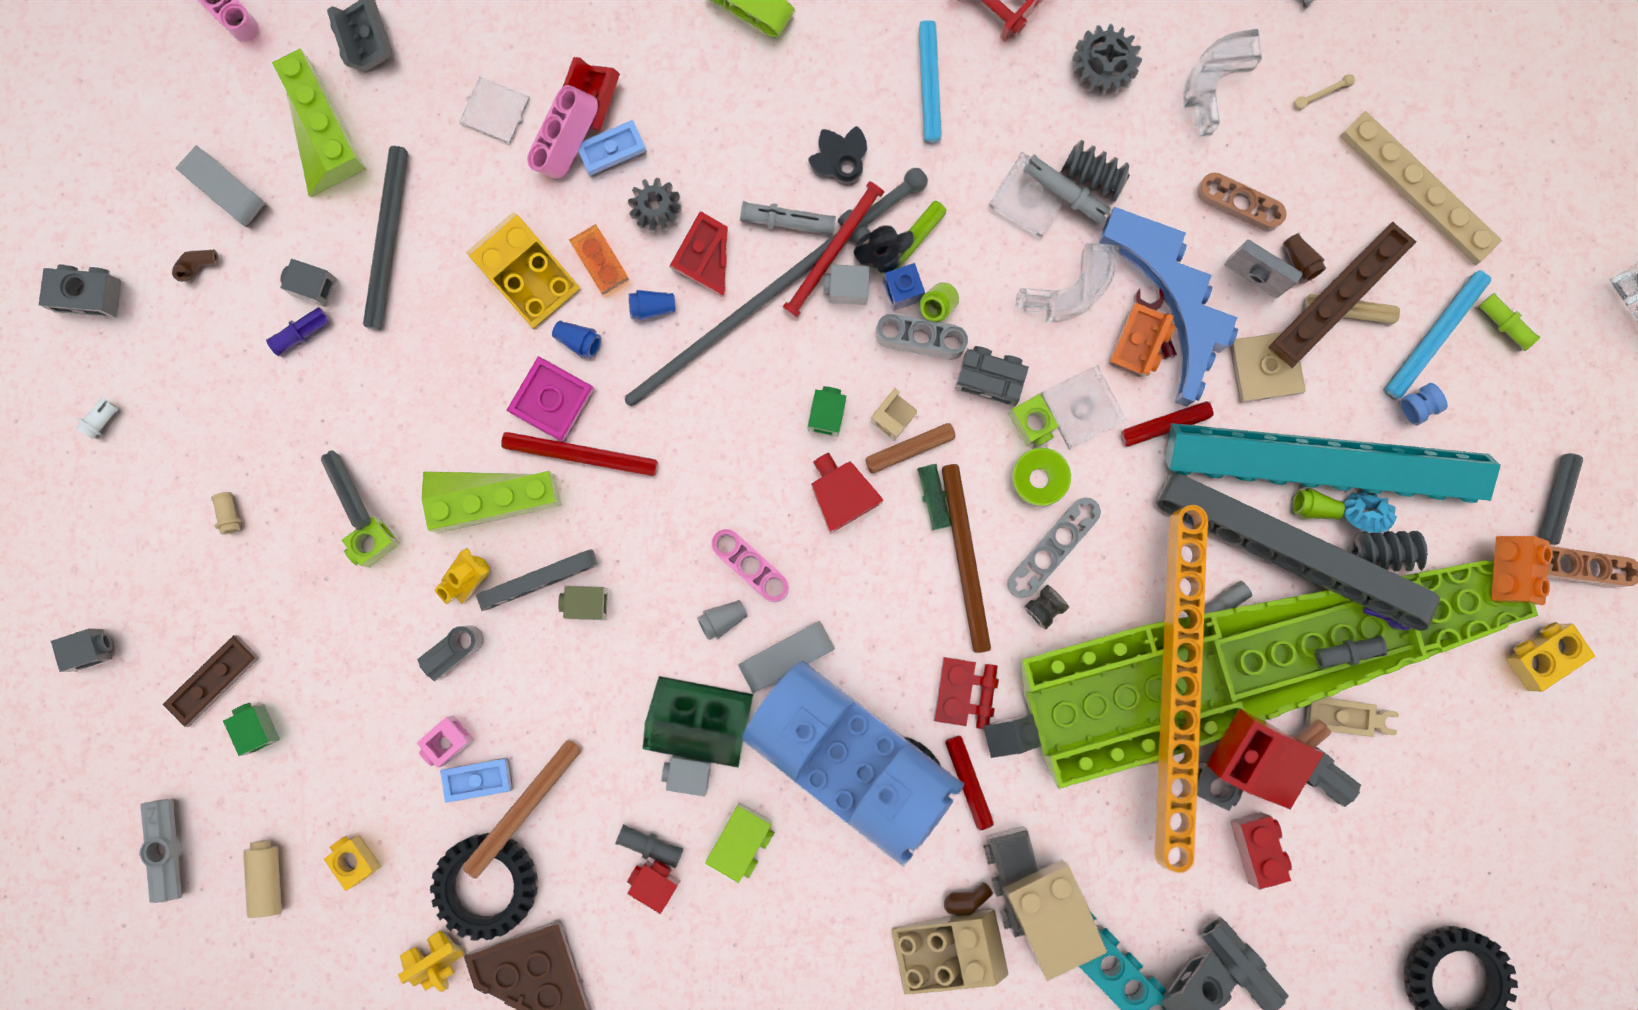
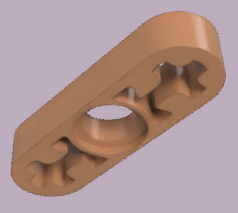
M1210 173L1198 185V196L1204 203L1261 230H1275L1286 219V208L1280 201L1223 174ZM1212 182L1218 184V191L1214 195L1209 193V186ZM1231 189L1232 192L1227 197L1226 202L1222 199L1226 196L1225 193ZM1238 194L1245 195L1250 202L1249 208L1245 210L1237 208L1234 204V196ZM1260 203L1261 205L1257 208L1258 211L1254 215L1251 214L1257 204ZM1269 209L1274 211L1273 216L1275 217L1271 222L1266 220L1267 214L1264 213Z

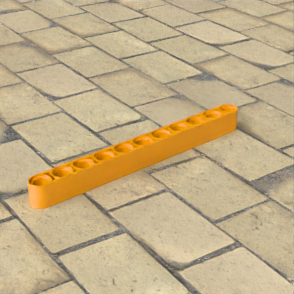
M1188 505L1173 512L1169 519L1155 859L1161 867L1175 873H1185L1190 870L1195 857L1208 531L1207 514L1204 509L1197 505ZM1185 513L1189 514L1193 519L1194 525L1192 529H1188L1183 524V515ZM1183 546H1187L1192 551V560L1190 562L1185 561L1181 555ZM1183 578L1188 580L1191 585L1189 595H1185L1180 589V582ZM1182 611L1187 613L1190 619L1186 629L1180 625L1178 620L1179 614ZM1181 644L1188 650V658L1184 662L1177 656V649ZM1181 677L1187 683V690L1183 695L1177 692L1175 686L1177 680ZM1179 711L1185 715L1186 719L1185 725L1180 729L1176 727L1174 722L1175 715ZM1177 745H1181L1184 749V757L1177 763L1173 758V750ZM1176 779H1180L1183 784L1182 792L1178 796H1174L1171 790L1172 783ZM1175 813H1179L1181 825L1178 829L1172 830L1170 819ZM1177 847L1180 851V858L1175 864H1170L1169 852Z

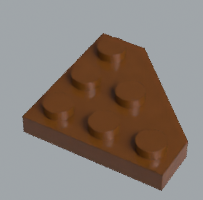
M560 921L464 956L474 989L484 994L488 993L516 1010H589Z

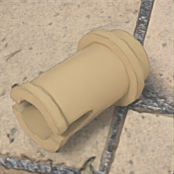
M223 492L211 496L217 519L215 528L219 529L221 535L240 531L239 525L242 524V520L237 518L232 492Z

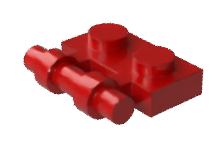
M943 657L933 721L967 726L968 714L978 715L976 728L984 729L983 726L990 723V717L994 718L995 708L992 707L994 689H998L999 679H996L998 666L985 664L984 676L974 675L976 662ZM973 685L982 686L979 705L970 704Z

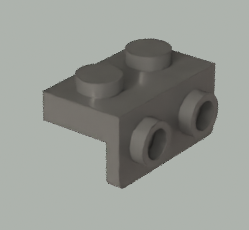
M359 0L345 10L333 6L327 9L330 27L340 50V57L347 67L367 72L393 56L375 0Z

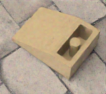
M995 909L975 911L971 915L955 914L891 929L905 995L991 987L998 985L1009 975Z

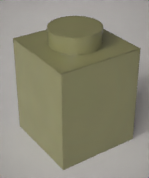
M564 586V593L559 594L558 609L559 612H563V619L607 620L608 588Z

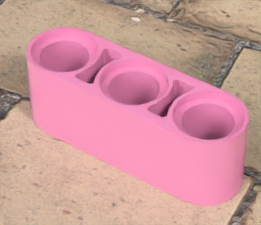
M198 0L237 40L243 42L250 41L256 36L258 23L238 0H220L216 4H214L216 0ZM243 18V21L235 26V23Z
M570 85L563 86L558 91L529 150L527 162L531 170L555 179H561L566 175L597 113L598 103L594 96Z
M722 529L714 534L711 545L716 555L761 596L770 602L782 601L787 596L789 585L786 578L736 532L730 529ZM724 536H731L736 542L734 550L729 553H722L718 548V542ZM749 557L756 558L760 564L758 571L752 575L745 574L742 571V563ZM770 579H779L783 583L784 588L780 595L773 597L766 593L765 586Z

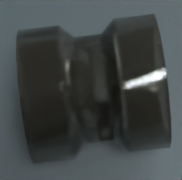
M1046 585L1040 591V596L1036 600H1030L1024 606V609L1037 624L1047 630L1053 624V618L1058 614L1065 613L1069 609V605L1051 586Z

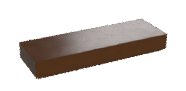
M233 635L163 703V706L184 727H189L259 657L238 635Z

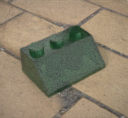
M659 676L645 720L642 749L739 768L744 745L742 737L748 725L753 694Z

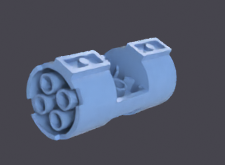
M804 661L791 668L770 691L751 718L742 737V740L902 867L914 855L909 850L914 852L918 849L954 802L949 797L950 794L954 796L959 794L965 785Z

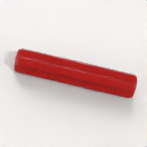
M1205 401L1126 428L1121 432V436L1126 446H1132L1169 433L1171 423L1193 425L1211 419L1214 416V411L1210 402Z
M961 736L951 737L945 741L958 779L965 784L962 790L975 825L979 831L988 829L994 825V821L963 738Z

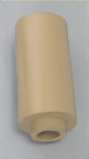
M271 840L250 842V848L243 850L247 918L282 913L278 846H271Z

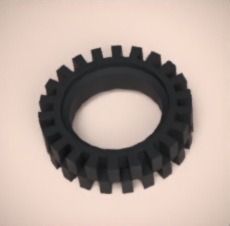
M490 833L478 836L473 835L458 842L445 852L446 854L436 864L438 868L433 871L431 879H434V884L430 886V893H434L435 897L431 900L433 908L438 907L439 913L436 914L439 920L443 918L448 924L445 927L448 930H457V936L462 938L466 935L471 936L470 940L478 941L480 938H485V941L492 940L496 936L501 937L510 930H513L528 915V911L535 902L533 899L538 887H535V881L538 880L537 872L534 873L532 869L534 866L533 860H528L526 857L528 852L524 848L520 849L517 847L516 844L518 842L513 839L508 840L494 857L509 869L514 883L513 896L509 905L504 911L494 916L483 917L467 911L461 905L455 889L459 870Z
M1449 926V930L1441 927L1435 929L1436 935L1429 932L1423 936L1426 940L1425 943L1419 941L1415 943L1413 947L1418 950L1416 955L1408 954L1407 960L1411 961L1412 965L1411 968L1404 967V974L1409 976L1410 981H1404L1405 988L1411 991V994L1407 996L1410 1002L1417 1006L1415 1010H1449L1439 1002L1434 993L1433 974L1440 960L1455 951L1474 953L1482 961L1488 976L1485 995L1479 1003L1467 1010H1512L1506 1007L1508 1000L1516 1003L1517 996L1510 992L1511 988H1518V981L1511 978L1512 974H1516V970L1513 965L1507 963V961L1511 960L1506 952L1500 950L1502 947L1480 933L1464 927L1461 929L1457 926Z

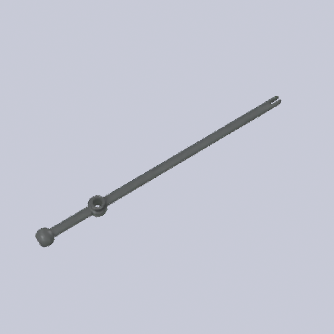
M914 167L909 169L904 176V182L869 208L848 240H853L856 245H861L867 241L872 234L867 228L868 225L911 191L917 193L923 191L928 184L926 174L920 168ZM852 209L847 210L839 217L837 222L841 227L853 211ZM835 235L625 396V403L629 406L638 403L815 266Z

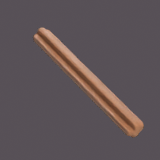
M571 740L565 741L466 861L462 868L464 872L474 879L481 875L580 754L581 750L577 744Z

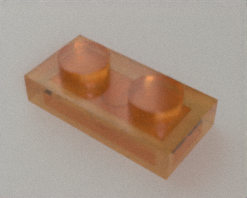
M596 224L569 239L602 295L630 280Z

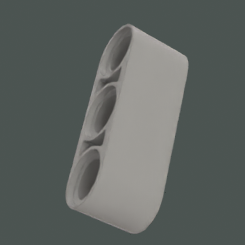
M197 145L193 147L175 168L245 227L266 204Z
M886 314L879 319L876 327V339L883 347L948 360L959 358L968 344V335L959 326L909 316ZM885 325H894L898 329L899 334L893 338L885 336L882 332V328ZM923 330L928 333L930 340L927 343H918L914 340L913 333ZM949 336L957 337L961 347L950 349L945 345L944 339Z
M818 621L738 664V667L752 693H755L781 679L799 662L804 661L809 664L835 650V647L821 621Z

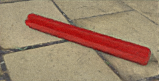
M504 432L501 440V447L503 449L643 475L655 476L658 468V461L656 459L511 432Z

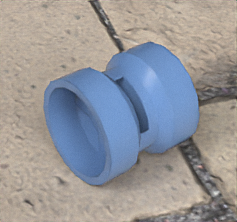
M1428 383L1419 389V393L1408 394L1400 400V406L1404 415L1414 425L1422 424L1428 420L1429 415H1437L1447 410L1448 407L1445 395L1434 383Z

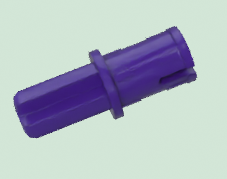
M320 307L316 308L296 322L289 321L287 327L267 338L266 343L275 355L280 356L299 342L305 343L307 341L306 337L328 324L329 318Z

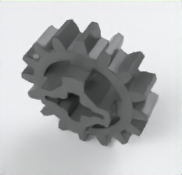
M1109 24L1107 31H1103L1102 27L1097 25L1094 34L1087 30L1083 40L1078 41L1075 47L1078 51L1074 53L1072 61L1079 63L1075 65L1073 71L1074 73L1082 72L1083 75L1079 82L1082 84L1089 81L1091 83L1090 91H1093L1098 86L1100 87L1101 94L1105 95L1107 89L1111 87L1115 94L1118 93L1120 84L1127 88L1131 83V78L1135 79L1139 70L1136 67L1140 66L1142 58L1136 55H1138L1141 47L1137 45L1132 46L1135 38L1134 35L1127 38L1123 36L1125 28L1122 27L1118 32H1114L1113 24ZM1102 42V44L1099 47L1093 46L1097 43ZM1122 69H1125L1121 74L1112 77L1113 73L1121 72Z

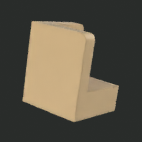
M896 388L892 390L870 420L872 424L894 441L917 414V409L899 396L900 391Z

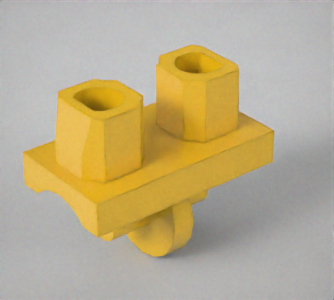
M465 548L458 554L441 579L442 582L435 588V593L445 604H449L456 598L463 604L469 600L479 584L488 576V564L483 558L472 556L471 551Z
M438 931L427 939L432 951L430 955L424 958L420 948L417 947L411 948L400 955L404 971L399 973L398 977L402 984L410 982L412 986H417L421 983L425 991L433 986L439 992H444L449 988L447 978L455 973L451 964L465 956L466 953L462 946L453 943L447 932Z

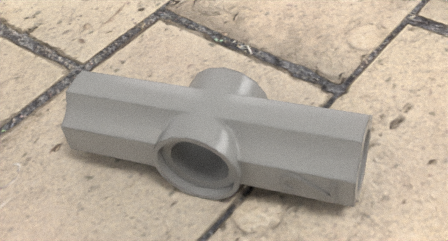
M173 799L141 803L144 843L140 848L139 855L141 861L146 865L149 903H160L182 898L178 858L182 853L183 846L181 840L176 836ZM159 843L165 847L164 858L160 857L157 852Z

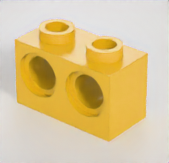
M1553 622L1543 627L1539 631L1541 635L1533 641L1528 639L1513 648L1515 653L1507 657L1506 660L1527 691L1543 692L1596 656L1573 623L1559 624L1558 622ZM1560 639H1562L1565 644V649L1563 653H1561L1558 648V643ZM1534 656H1536L1539 661V666L1536 671L1532 667V659L1534 658Z

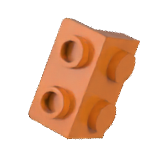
M1135 302L1109 362L1142 376H1148L1151 371L1156 372L1163 356L1159 353L1163 341L1169 342L1175 329V325L1171 323L1174 315L1169 313L1163 314Z
M1496 536L1491 600L1496 602L1545 605L1546 597L1550 592V583L1547 579L1548 564L1552 560L1550 542L1536 536Z

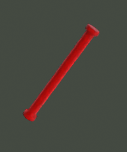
M871 181L867 183L866 192L790 302H785L782 306L797 318L801 314L800 308L878 196L882 197L885 191Z

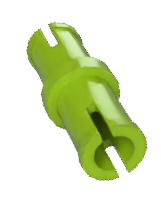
M1495 293L1491 294L1478 306L1498 325L1497 329L1501 333L1505 331L1524 352L1540 339V336L1520 319L1522 315L1518 311L1513 312Z

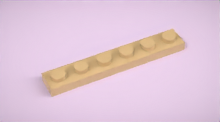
M1367 111L1341 135L1351 147L1475 265L1482 262L1502 241L1496 233Z

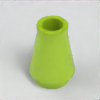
M1307 488L1305 490L1301 489L1295 494L1292 508L1294 514L1299 515L1301 519L1340 520L1345 511V504L1343 501L1335 500L1316 490Z

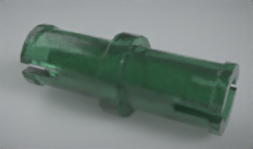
M937 464L917 468L924 492L922 501L927 504L932 530L952 526L945 502L947 493L942 490Z

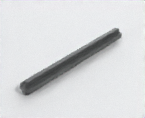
M390 146L388 151L363 326L372 330H380L383 323L408 154L407 150L401 146Z

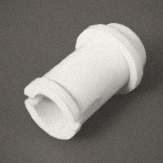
M100 397L99 401L84 419H78L80 423L76 428L92 439L96 435L101 436L100 430L119 409Z

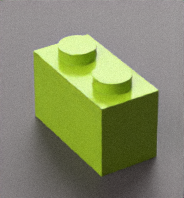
M739 802L704 864L737 883L741 881L743 876L749 879L758 863V860L754 859L759 847L766 849L775 833L770 830L773 821Z

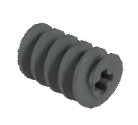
M1081 139L1074 145L1060 173L1069 168L1068 179L1070 180L1079 173L1080 185H1083L1090 179V190L1092 191L1102 185L1101 195L1104 197L1110 191H1114L1113 202H1116L1130 176L1128 174L1130 164L1126 162L1118 169L1117 157H1113L1107 163V152L1103 151L1095 157L1096 147L1092 145L1086 151H1083L1085 141Z
M1363 531L1356 535L1351 547L1352 554L1375 565L1378 563V566L1386 570L1389 567V562L1393 571H1400L1402 562L1406 571H1412L1415 562L1418 568L1423 570L1427 562V544L1424 536L1419 531H1410L1409 533L1398 531L1396 534L1392 531H1386L1383 534H1369Z

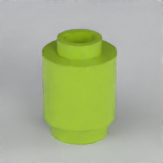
M941 282L935 284L921 298L920 310L922 315L926 319L935 322L946 319L958 306L959 294L955 287L949 283Z

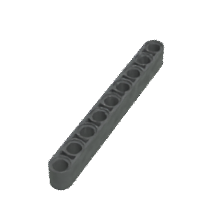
M1177 473L1168 476L1156 501L1157 506L1165 513L1172 515L1176 510L1188 505L1200 506L1207 514V533L1411 629L1419 631L1429 629L1440 601V597L1435 592L1187 476ZM1185 513L1183 521L1194 525L1192 517Z

